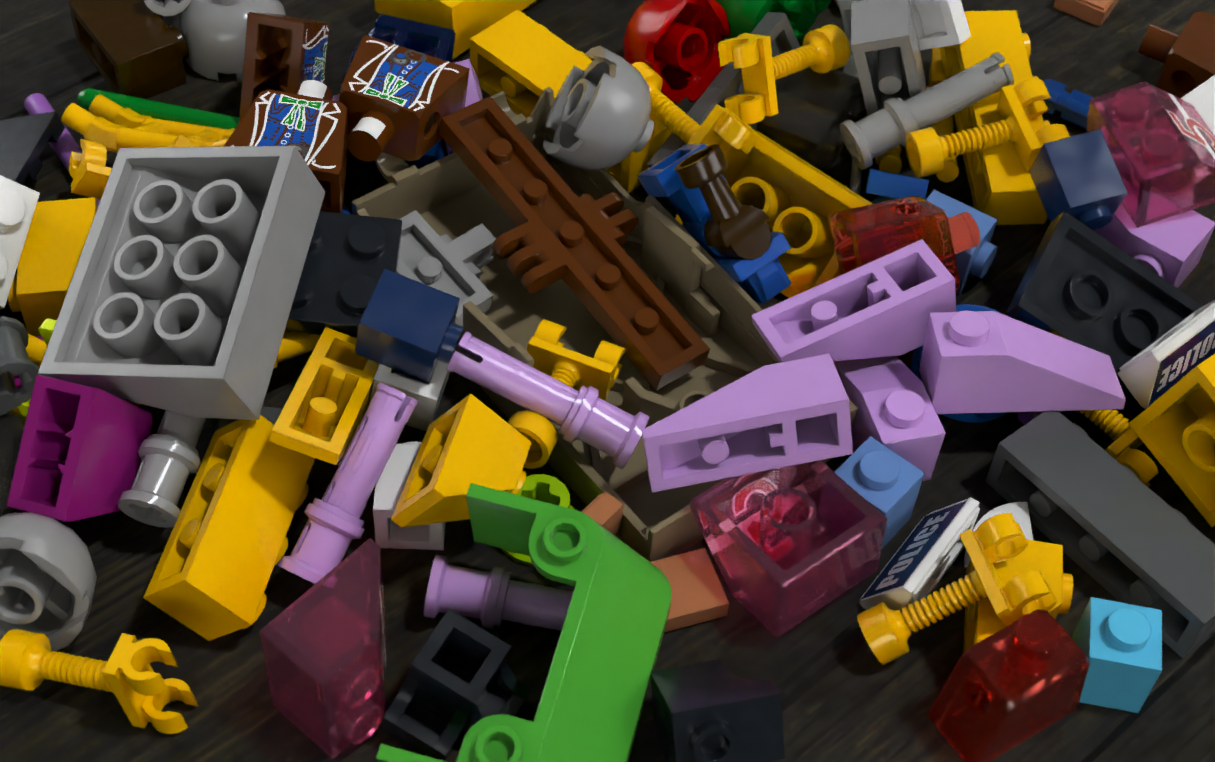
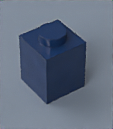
M1101 129L1044 143L1029 170L1050 223L1055 217L1066 211L1095 231L1112 221L1113 214L1128 193Z
M384 269L359 322L354 354L429 383L438 361L449 364L463 335L464 327L454 323L460 298Z

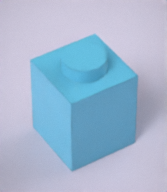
M1091 597L1070 639L1068 700L1139 713L1162 672V610Z

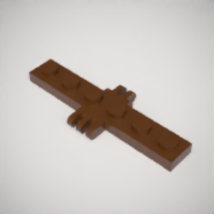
M491 96L441 118L439 130L441 137L517 225V227L501 234L493 242L492 248L500 258L510 256L507 261V267L515 276L525 273L521 283L529 293H535L562 279L616 344L626 348L624 353L655 390L705 364L710 348L622 248L627 241L625 234L631 232L637 226L639 218L631 209L621 211L624 201L617 193L612 192L597 200L589 193L578 197Z

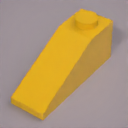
M325 327L271 430L269 442L337 465L345 454L367 411L374 377L379 367V363L354 354L357 338Z

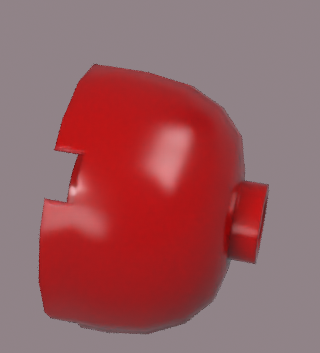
M645 0L636 8L627 24L623 40L624 59L630 64L644 62L662 78L661 92L672 102L680 103L687 96L688 100L696 101L724 68V66L720 67L717 44L722 41V35L730 37V24L725 10L716 0Z

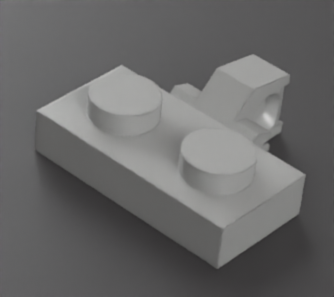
M416 210L400 218L399 220H402V234L397 273L460 298L454 322L457 325L463 326V304L472 301L483 313L488 311L494 295L479 280L482 273L479 269L493 260L492 245L496 238L481 223L452 240L447 234L439 236Z

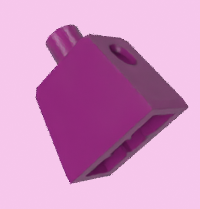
M36 375L7 506L68 522L121 511L117 503L120 495L124 491L131 489L142 461L138 450L142 441L151 434L153 425L151 413L102 389Z

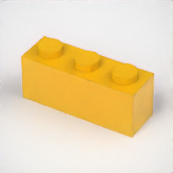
M262 415L259 416V420L238 419L214 432L143 597L208 641L240 629H246L259 618L266 605L267 597L264 591L273 568L280 561L288 547V538L285 536L293 515L302 505L309 491V485L306 481L315 458L269 442L274 424Z

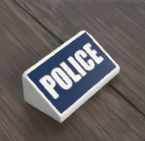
M1215 300L1195 310L1119 368L1118 376L1141 407L1144 409L1149 407L1193 368L1215 354Z
M970 497L924 516L860 599L861 606L869 609L884 602L889 609H899L902 611L903 607L906 606L908 608V605L914 604L916 600L920 601L922 597L927 598V595L932 592L965 547L959 534L970 528L973 530L980 511L978 507L980 502Z

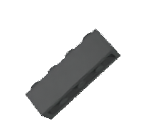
M1059 411L1042 412L998 444L985 482L1008 503L1027 502L1031 523L1054 544L1063 545V552L1119 602L1162 610V641L1183 660L1215 634V544L1196 529L1180 511L1169 506L1142 483L1131 469L1121 465L1095 443L1080 426L1072 423Z

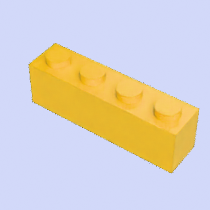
M518 9L470 38V62L478 77L480 88L491 96L504 91L511 110L517 115L522 113L525 118L531 115L544 89L550 87L553 90L555 100L557 93L572 68L576 66L585 71L592 62L583 52L576 50L551 33L545 26L538 24ZM650 114L649 119L654 122V128L646 146L640 152L632 151L622 162L606 169L627 193L641 185L637 175L649 168L647 163L672 133L652 114Z
M1017 10L964 11L971 36L961 44L940 47L946 79L989 58L996 52L1005 58L1004 62L999 64V67L1001 68L1006 64L1010 66L1014 78L1013 88L1023 81L1034 78L1039 79L1037 76H1032L1029 64L1031 52L1030 38L1027 33H1022ZM1001 90L955 113L957 131H966L967 129L1001 121L1002 119L997 111ZM1042 115L1029 120L1035 133L1051 125L1049 121L1043 120ZM1009 141L1008 143L963 154L975 209L998 219L996 225L1045 224L1048 216L1030 172L1025 170L1012 142Z

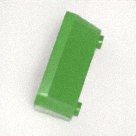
M471 483L466 497L474 542L528 555L534 567L541 575L552 581L571 585L575 588L534 722L505 714L491 715L479 720L466 733L456 762H628L650 685L651 671L655 667L670 613L672 593L667 577L659 568L583 512ZM380 744L376 756L377 762H446L385 744Z

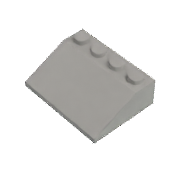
M296 146L119 148L38 374L102 389L123 400L196 418L259 420L325 196L324 189Z

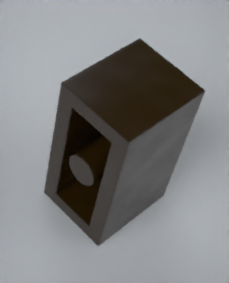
M144 0L68 1L77 44L115 93L148 99L187 83L183 60L188 58L189 54L182 34L176 27L169 28L163 21L162 15L150 10Z

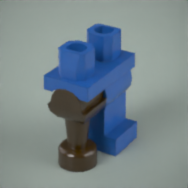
M706 143L685 144L637 175L648 196L669 198L683 222L682 226L756 303H764L790 286L791 282L777 257L791 249L782 232H770L766 222L770 218L763 210L753 206H744L737 199L723 176V173L728 168V160L719 144L707 146Z

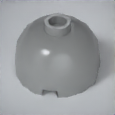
M191 0L190 5L180 13L179 23L180 33L186 42L189 54L185 61L192 70L208 79L219 81L218 73H236L237 82H241L243 80L248 13L259 12L286 15L284 6L279 0Z
M597 46L585 53V55L594 59L585 71L574 66L567 75L556 95L546 122V127L555 131L553 143L543 140V148L548 155L568 165L584 170L607 169L622 162L632 151L640 152L648 143L654 128V122L649 119L652 109L649 85L641 73L621 56L602 46Z
M31 512L8 513L1 516L0 640L9 630L21 629L45 634L49 638L51 651H57L69 646L82 631L90 613L97 575L88 547L72 529L54 518Z

